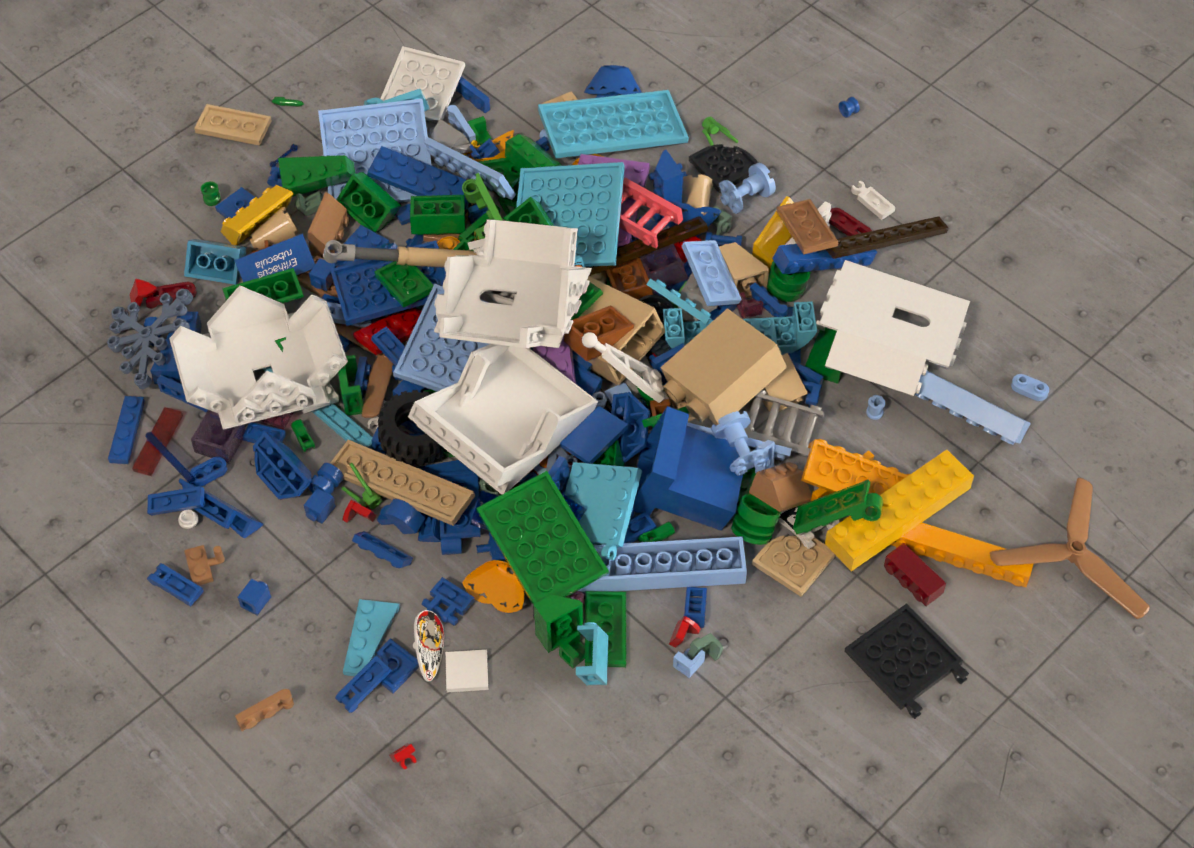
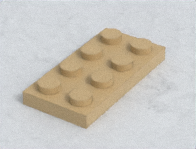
M206 104L194 130L198 134L260 146L272 120L271 116Z

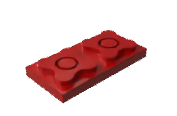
M413 307L393 313L354 332L353 337L372 353L378 355L383 352L371 341V337L387 327L401 343L409 340L422 311Z

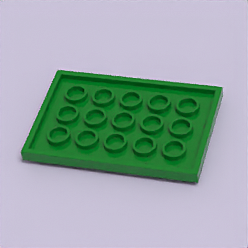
M547 471L477 508L479 516L533 606L539 599L550 595L567 597L609 573L606 565Z

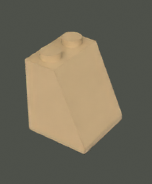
M736 242L719 247L741 299L752 297L749 286L753 283H757L760 287L763 286L767 290L769 269L766 265Z
M786 353L782 357L787 368L762 390L766 391V395L798 404L804 401L803 397L808 393L788 353ZM762 400L770 412L773 403ZM780 405L778 412H781L788 407Z

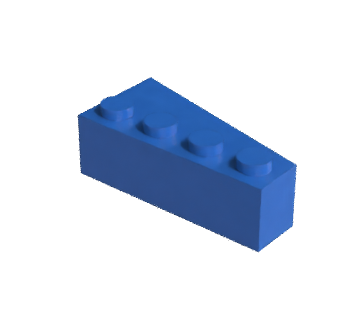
M187 311L185 315L177 316V318L185 319L189 323L190 330L201 334L202 323L198 311ZM175 331L169 332L166 338L168 345L164 350H160V353L166 358L165 363L158 366L154 362L150 370L154 384H158L157 379L160 375L167 378L171 377L176 382L182 384L169 339Z

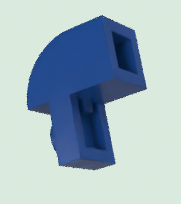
M393 499L390 505L384 506L377 518L381 525L394 524L403 534L417 533L425 520V517L419 511L400 499Z

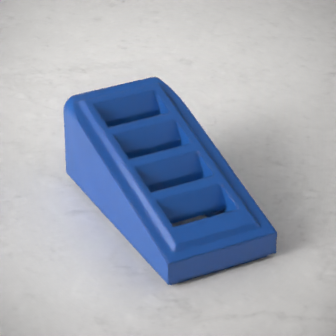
M687 587L684 616L693 620L700 628H704L707 588ZM690 596H699L702 598H692Z

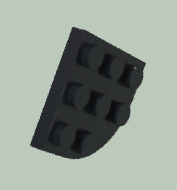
M723 144L708 146L689 156V162L702 175L712 179L713 187L719 193H721L720 182L729 180L736 185L749 177L750 166L759 163L746 150L734 146V148L723 147Z

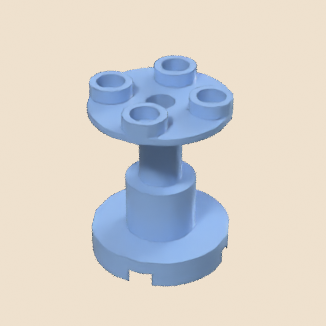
M762 163L753 164L749 168V177L744 179L743 184L737 188L729 180L720 182L719 187L722 194L720 199L723 205H728L733 213L737 214L743 209L741 197L749 194L752 196L758 192L762 197H769L773 194L776 186L774 179H770L768 175L770 173L768 168Z
M739 411L727 414L718 420L719 424L717 426L712 425L711 430L715 438H727L729 445L735 447L740 456L730 465V470L735 472L737 476L745 474L750 468H758L766 463L764 459L767 456V452L765 450L750 452L746 443L748 436L744 429L751 422L746 411H743L742 414Z

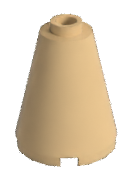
M699 174L698 177L692 178V175L683 177L682 203L689 204L695 209L709 207L713 189L712 179Z
M285 207L277 211L251 234L252 239H250V242L254 249H265L264 240H268L270 247L298 236L296 234L299 231L288 213H284L287 211Z

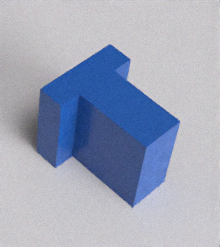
M667 406L647 436L646 447L640 451L637 468L641 469L642 473L633 504L634 512L640 514L647 512L650 516L652 511L658 508L722 531L736 512L743 475L737 476L735 472L730 470V465L740 456L736 448L729 445L728 440L715 438L712 434L687 426L689 414Z

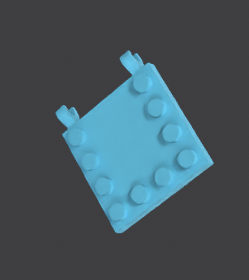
M573 462L564 499L591 543L606 545L601 550V556L607 557L608 560H615L617 547H623L642 470L634 467Z

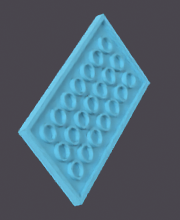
M669 90L538 104V112L555 158L688 143L689 139Z

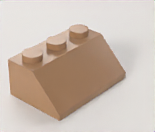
M326 192L308 230L310 253L312 256L318 255L323 258L326 243L330 240L338 242L342 240L344 228L349 224L347 209Z
M791 462L758 471L749 491L750 494L779 512L808 503L812 497L808 483L801 481L803 471Z

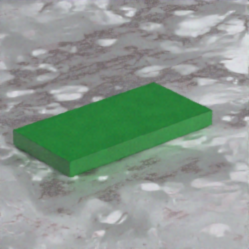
M585 591V623H596L608 635L607 667L626 668V592ZM585 638V666H592L593 641H588Z

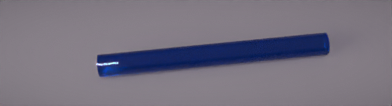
M152 432L146 433L145 437L190 484L193 483L195 477Z

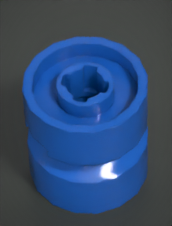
M324 463L317 471V475L311 478L312 482L308 488L312 493L319 488L331 495L334 488L338 487L342 482L344 476L334 465Z

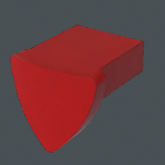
M135 279L130 292L131 303L136 302L141 306L143 298L152 295L156 291V286L147 281Z
M350 500L342 520L348 523L356 514H359L373 522L377 515L368 508Z
M683 616L675 626L669 645L676 648L683 642L686 632L699 634L701 628L693 620Z

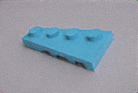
M650 279L646 284L706 325L714 321L709 318L711 316L709 312L704 309L697 310L695 303L689 299H686V301L682 300L680 293L674 289L671 291L665 288L666 284L659 279L656 282Z
M359 599L343 668L344 675L356 676L375 657V653L378 647L381 646L387 629L390 628L395 614L400 609L399 604Z

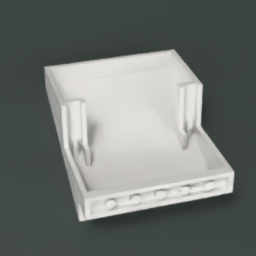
M489 344L471 352L458 383L415 401L408 417L417 424V427L502 495L508 492L556 449L560 442L595 410L598 401L530 348Z

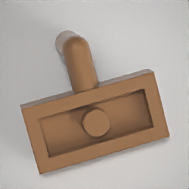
M204 545L184 550L192 582L198 586L214 581L210 567L221 564L225 560L220 546L213 548L215 557L210 559L207 558Z

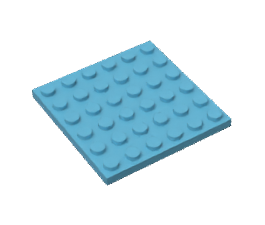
M623 162L521 168L517 207L529 197H532L541 204L554 226L578 228L575 257L581 255L584 267L616 265L625 165Z

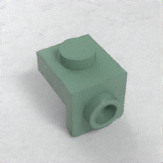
M318 191L306 198L300 193L296 194V208L306 216L317 212L323 199V194Z
M714 206L713 208L722 211L712 222L717 227L716 235L728 233L732 226V216L719 207Z
M709 633L702 638L694 639L690 644L691 647L687 655L693 660L703 650L705 654L708 653L716 661L723 651V646L719 640Z

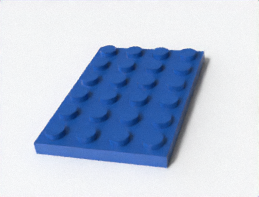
M436 240L413 246L439 249ZM362 260L330 269L346 326L424 305L429 295L403 308L375 277L374 271L393 261ZM416 266L433 285L443 286L446 278L444 267Z

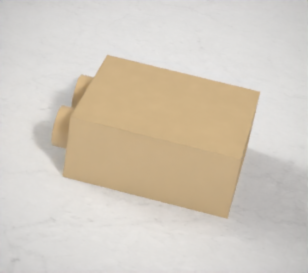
M589 277L587 280L600 288L603 295L580 317L610 305L634 324V328L612 347L640 361L665 333V328L655 308ZM602 355L588 361L592 364V372L618 386L626 378L602 358Z
M727 308L660 368L668 381L663 386V390L673 402L678 404L684 399L688 402L686 405L688 411L697 421L702 423L708 418L718 425L720 418L739 411L785 370L787 366L775 342Z

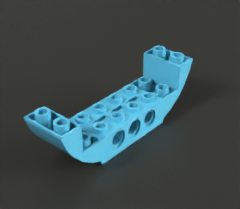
M813 301L794 302L793 314L790 317L743 319L775 342L781 355L799 350L812 340L817 333ZM682 308L663 309L665 338L672 349L682 343L684 345L688 344L708 326L702 321L683 322Z

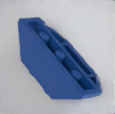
M631 392L613 394L611 414L627 423L629 427L617 439L624 463L646 447L648 427L644 428L642 420L650 418V411Z
M264 431L253 445L256 474L278 499L300 497L312 482L311 471L288 446Z

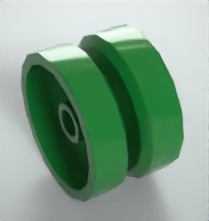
M773 261L768 273L767 291L778 300L785 302L796 301L805 292L810 278V271L782 274Z

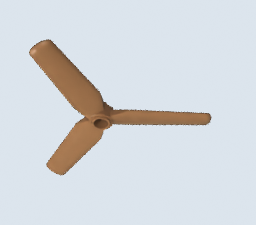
M334 323L338 334L362 349L371 352L354 339L353 333L360 330L354 325L346 326V324ZM408 340L403 342L402 344L406 346ZM384 353L377 355V359L370 371L361 415L364 418L378 416L382 407L393 365Z
M1077 478L1067 523V544L1048 543L990 552V558L997 566L1060 562L1067 559L1074 563L1088 579L1136 619L1144 617L1150 609V606L1100 557L1086 549L1084 543L1088 539L1093 486L1083 478Z

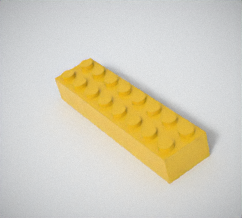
M945 450L880 495L883 499V507L878 520L867 521L861 518L853 521L852 517L849 516L827 531L825 545L852 572L971 489L974 475L948 450Z

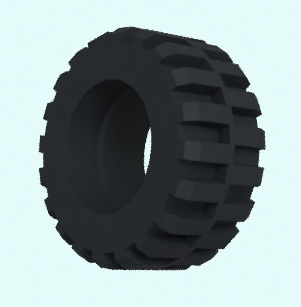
M412 390V392L404 391L399 396L398 394L392 396L391 401L387 400L384 403V407L381 408L378 418V439L381 443V448L383 451H387V455L390 458L395 457L396 461L406 462V464L411 466L412 464H418L419 466L424 465V462H428V464L434 462L435 458L439 459L443 456V451H447L427 434L412 436L405 434L398 428L402 423L411 420L408 416L414 402L429 396V392L423 391L422 393L418 392V390Z

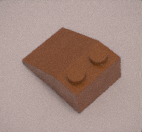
M640 257L605 270L612 288L637 300L647 295H653L652 288L646 285L649 279Z
M610 305L574 319L569 334H564V342L584 360L589 361L601 356L602 353L594 347L587 348L583 345L582 337L585 333L592 332L597 336L601 344L607 343L613 346L634 328V324Z

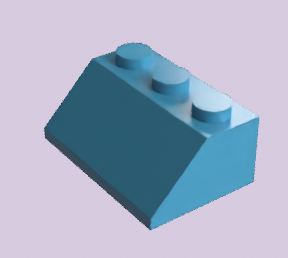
M199 239L188 240L184 276L236 285L241 275L234 260L246 256L247 247Z

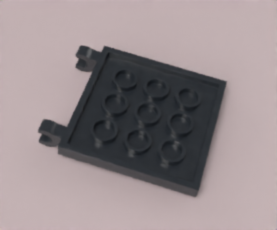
M907 603L845 647L844 651L900 710L906 707L914 719L921 715L920 711L923 709L915 701L916 698L951 672L959 684L967 681L966 676L969 675L967 670L961 666L963 659Z

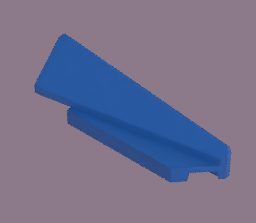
M572 350L576 385L592 396L601 390L602 379L591 373L592 364L584 360Z
M182 478L179 479L183 489L198 487L190 481ZM204 490V507L194 509L224 528L229 529L231 527L242 538L248 537L263 526L262 522Z

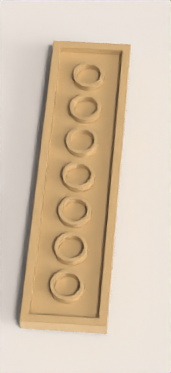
M347 440L330 463L342 472L344 480L363 487L349 465L353 463L370 490L391 500H403L417 511L452 526L456 524L475 497L472 490L404 462L396 461L394 458H390L351 440Z

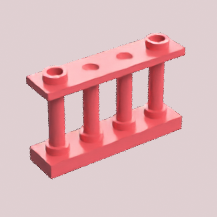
M624 178L621 204L627 198H632L636 202L623 215L620 214L619 228L642 240L644 244L657 248L656 235L669 222L673 221L679 225L683 221L682 209L628 178ZM645 205L650 208L637 223L629 220L641 206ZM659 213L664 216L651 231L643 228L655 214Z

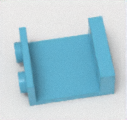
M593 622L577 626V630L588 641H593L592 666L576 667V676L586 685H607L608 635Z

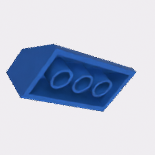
M663 150L655 168V189L653 193L667 201L682 203L683 173L669 152ZM659 213L653 216L654 221L657 223L664 217Z

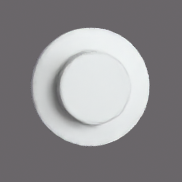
M192 510L182 511L178 518L179 525L185 529L195 527L199 520L198 515Z

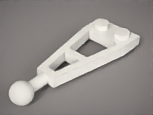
M592 332L583 335L582 343L585 347H594L601 352L602 358L645 394L658 403L665 399L661 374L656 369H651L644 363L607 343L601 344L597 336ZM630 367L642 373L643 379L631 370Z

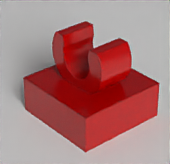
M409 743L389 755L393 762H399V766L402 769H407L404 763L406 758H409L412 763L417 762L415 756L412 755L415 749Z

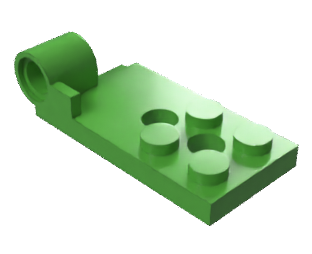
M479 173L475 174L476 180H466L462 185L466 200L470 203H476L479 210L486 207L489 220H502Z

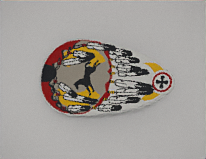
M424 610L418 613L415 618V642L413 643V648L416 649L422 676L425 681L429 682L436 676L440 666L444 647V628L441 620L435 613Z

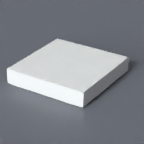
M487 650L445 652L447 692L489 690Z

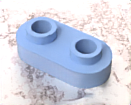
M1018 374L1014 376L1011 387L1015 392L1033 400L1043 401L1048 397V385L1027 375Z

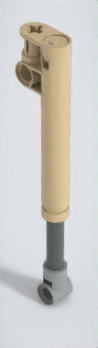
M330 240L326 243L323 258L328 263L362 259L396 261L397 265L444 267L447 257L477 254L469 250L406 248L398 246L397 249L355 247L353 244H340L336 240Z

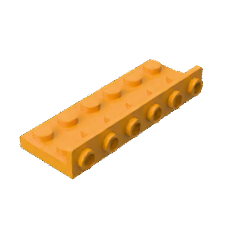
M815 439L808 445L810 451L801 481L834 493L869 480L868 494L876 493L881 495L910 474H903L894 467H885L879 461L865 459L861 454L847 452L843 447L829 445L825 440Z

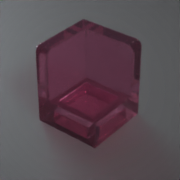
M744 292L739 293L742 299L737 304L740 318L762 315V301L747 300Z

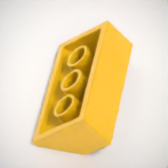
M278 185L272 189L270 187L267 188L261 197L252 199L249 202V206L240 208L233 218L228 217L225 219L220 232L232 245H239L283 207L288 208L293 196L292 191Z
M786 196L780 206L794 202L790 197ZM777 212L774 213L753 244L752 255L766 265L769 272L774 261L772 258L779 245H785L792 238Z

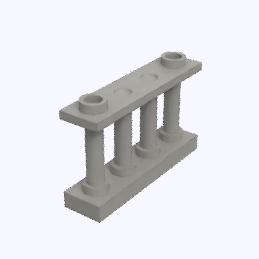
M761 390L754 396L755 398L749 413L751 422L744 429L748 438L764 442L771 440L776 445L792 448V453L808 457L810 451L808 445L817 416L822 418L825 416L824 412L821 411L822 408L810 405V408L766 395V391ZM761 401L772 402L764 431L762 430V433L755 432L753 426ZM780 405L791 408L783 436H780V439L772 437V430ZM798 412L808 413L810 415L801 442L798 444L791 443L792 439L790 437Z

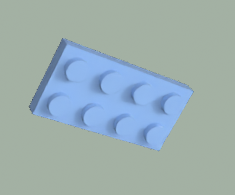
M716 240L684 242L682 249L706 305L739 304L742 299Z

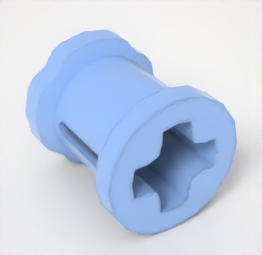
M873 395L869 398L866 414L870 419L878 420L883 416L885 400L882 396Z

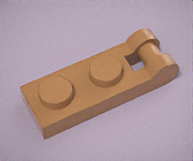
M282 689L235 715L241 731L253 728L258 722L265 718H271L283 708L291 709L294 705L291 691L289 689Z

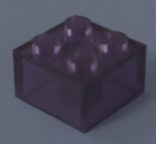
M674 244L640 257L648 279H652L655 282L659 279L666 284L665 288L688 279Z
M208 410L191 438L194 452L210 458L221 457L226 463H230L243 441L245 426L243 424L223 429L219 414Z

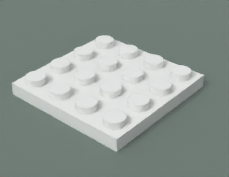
M402 46L380 99L384 101L421 89L430 110L424 112L425 120L438 123L440 119H444L464 70L465 63Z

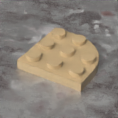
M783 535L770 541L752 560V565L802 597L836 555L824 543L815 538L811 539L815 546L807 549L799 537H785Z

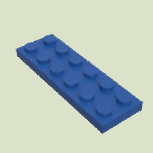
M383 146L379 149L367 171L369 177L416 196L464 195L462 185L466 179ZM465 198V214H466V212H467V208H468V207L470 206V204H471L470 202H468V201L466 200V198Z

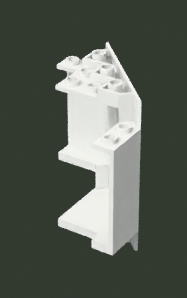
M487 220L484 226L485 242L482 247L484 256L456 255L454 257H447L444 265L446 271V278L443 282L444 294H437L434 303L438 319L434 332L440 333L439 337L465 341L521 348L536 346L559 348L564 334H569L573 324L571 317L574 313L577 314L581 305L579 298L582 293H586L590 283L587 279L592 268L574 266L578 228ZM488 290L517 293L512 305L487 303L480 300L481 294Z
M845 260L841 271H836L833 279L834 282L827 293V301H824L820 310L821 319L816 322L817 329L825 331L827 327L837 331L825 367L909 394L912 397L915 393L919 394L922 385L919 382L920 376H925L928 364H925L926 361L935 363V369H939V367L948 369L949 365L953 366L956 358L953 352L954 349L958 350L961 339L958 337L965 330L967 323L963 321L970 301ZM895 308L926 318L930 325L920 327L892 316Z
M239 286L207 322L209 333L202 335L180 326L169 338L186 401L218 413L223 429L330 403L325 386L348 362L327 301L313 294L296 312L287 314L284 304ZM286 337V340L280 342L283 346L282 352L275 340ZM271 366L273 373L266 371L256 382L253 371Z

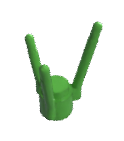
M707 117L702 122V127L704 128L702 132L710 146L714 144L709 134H716L718 131H721L735 143H738V140L730 134V131L719 124L713 117Z
M350 463V467L365 489L362 494L363 500L344 486L342 490L366 508L374 509L378 507L382 502V496L370 490L353 463Z

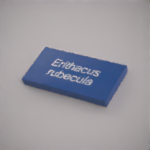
M303 234L234 260L243 282L294 268L297 276L312 270L315 266Z

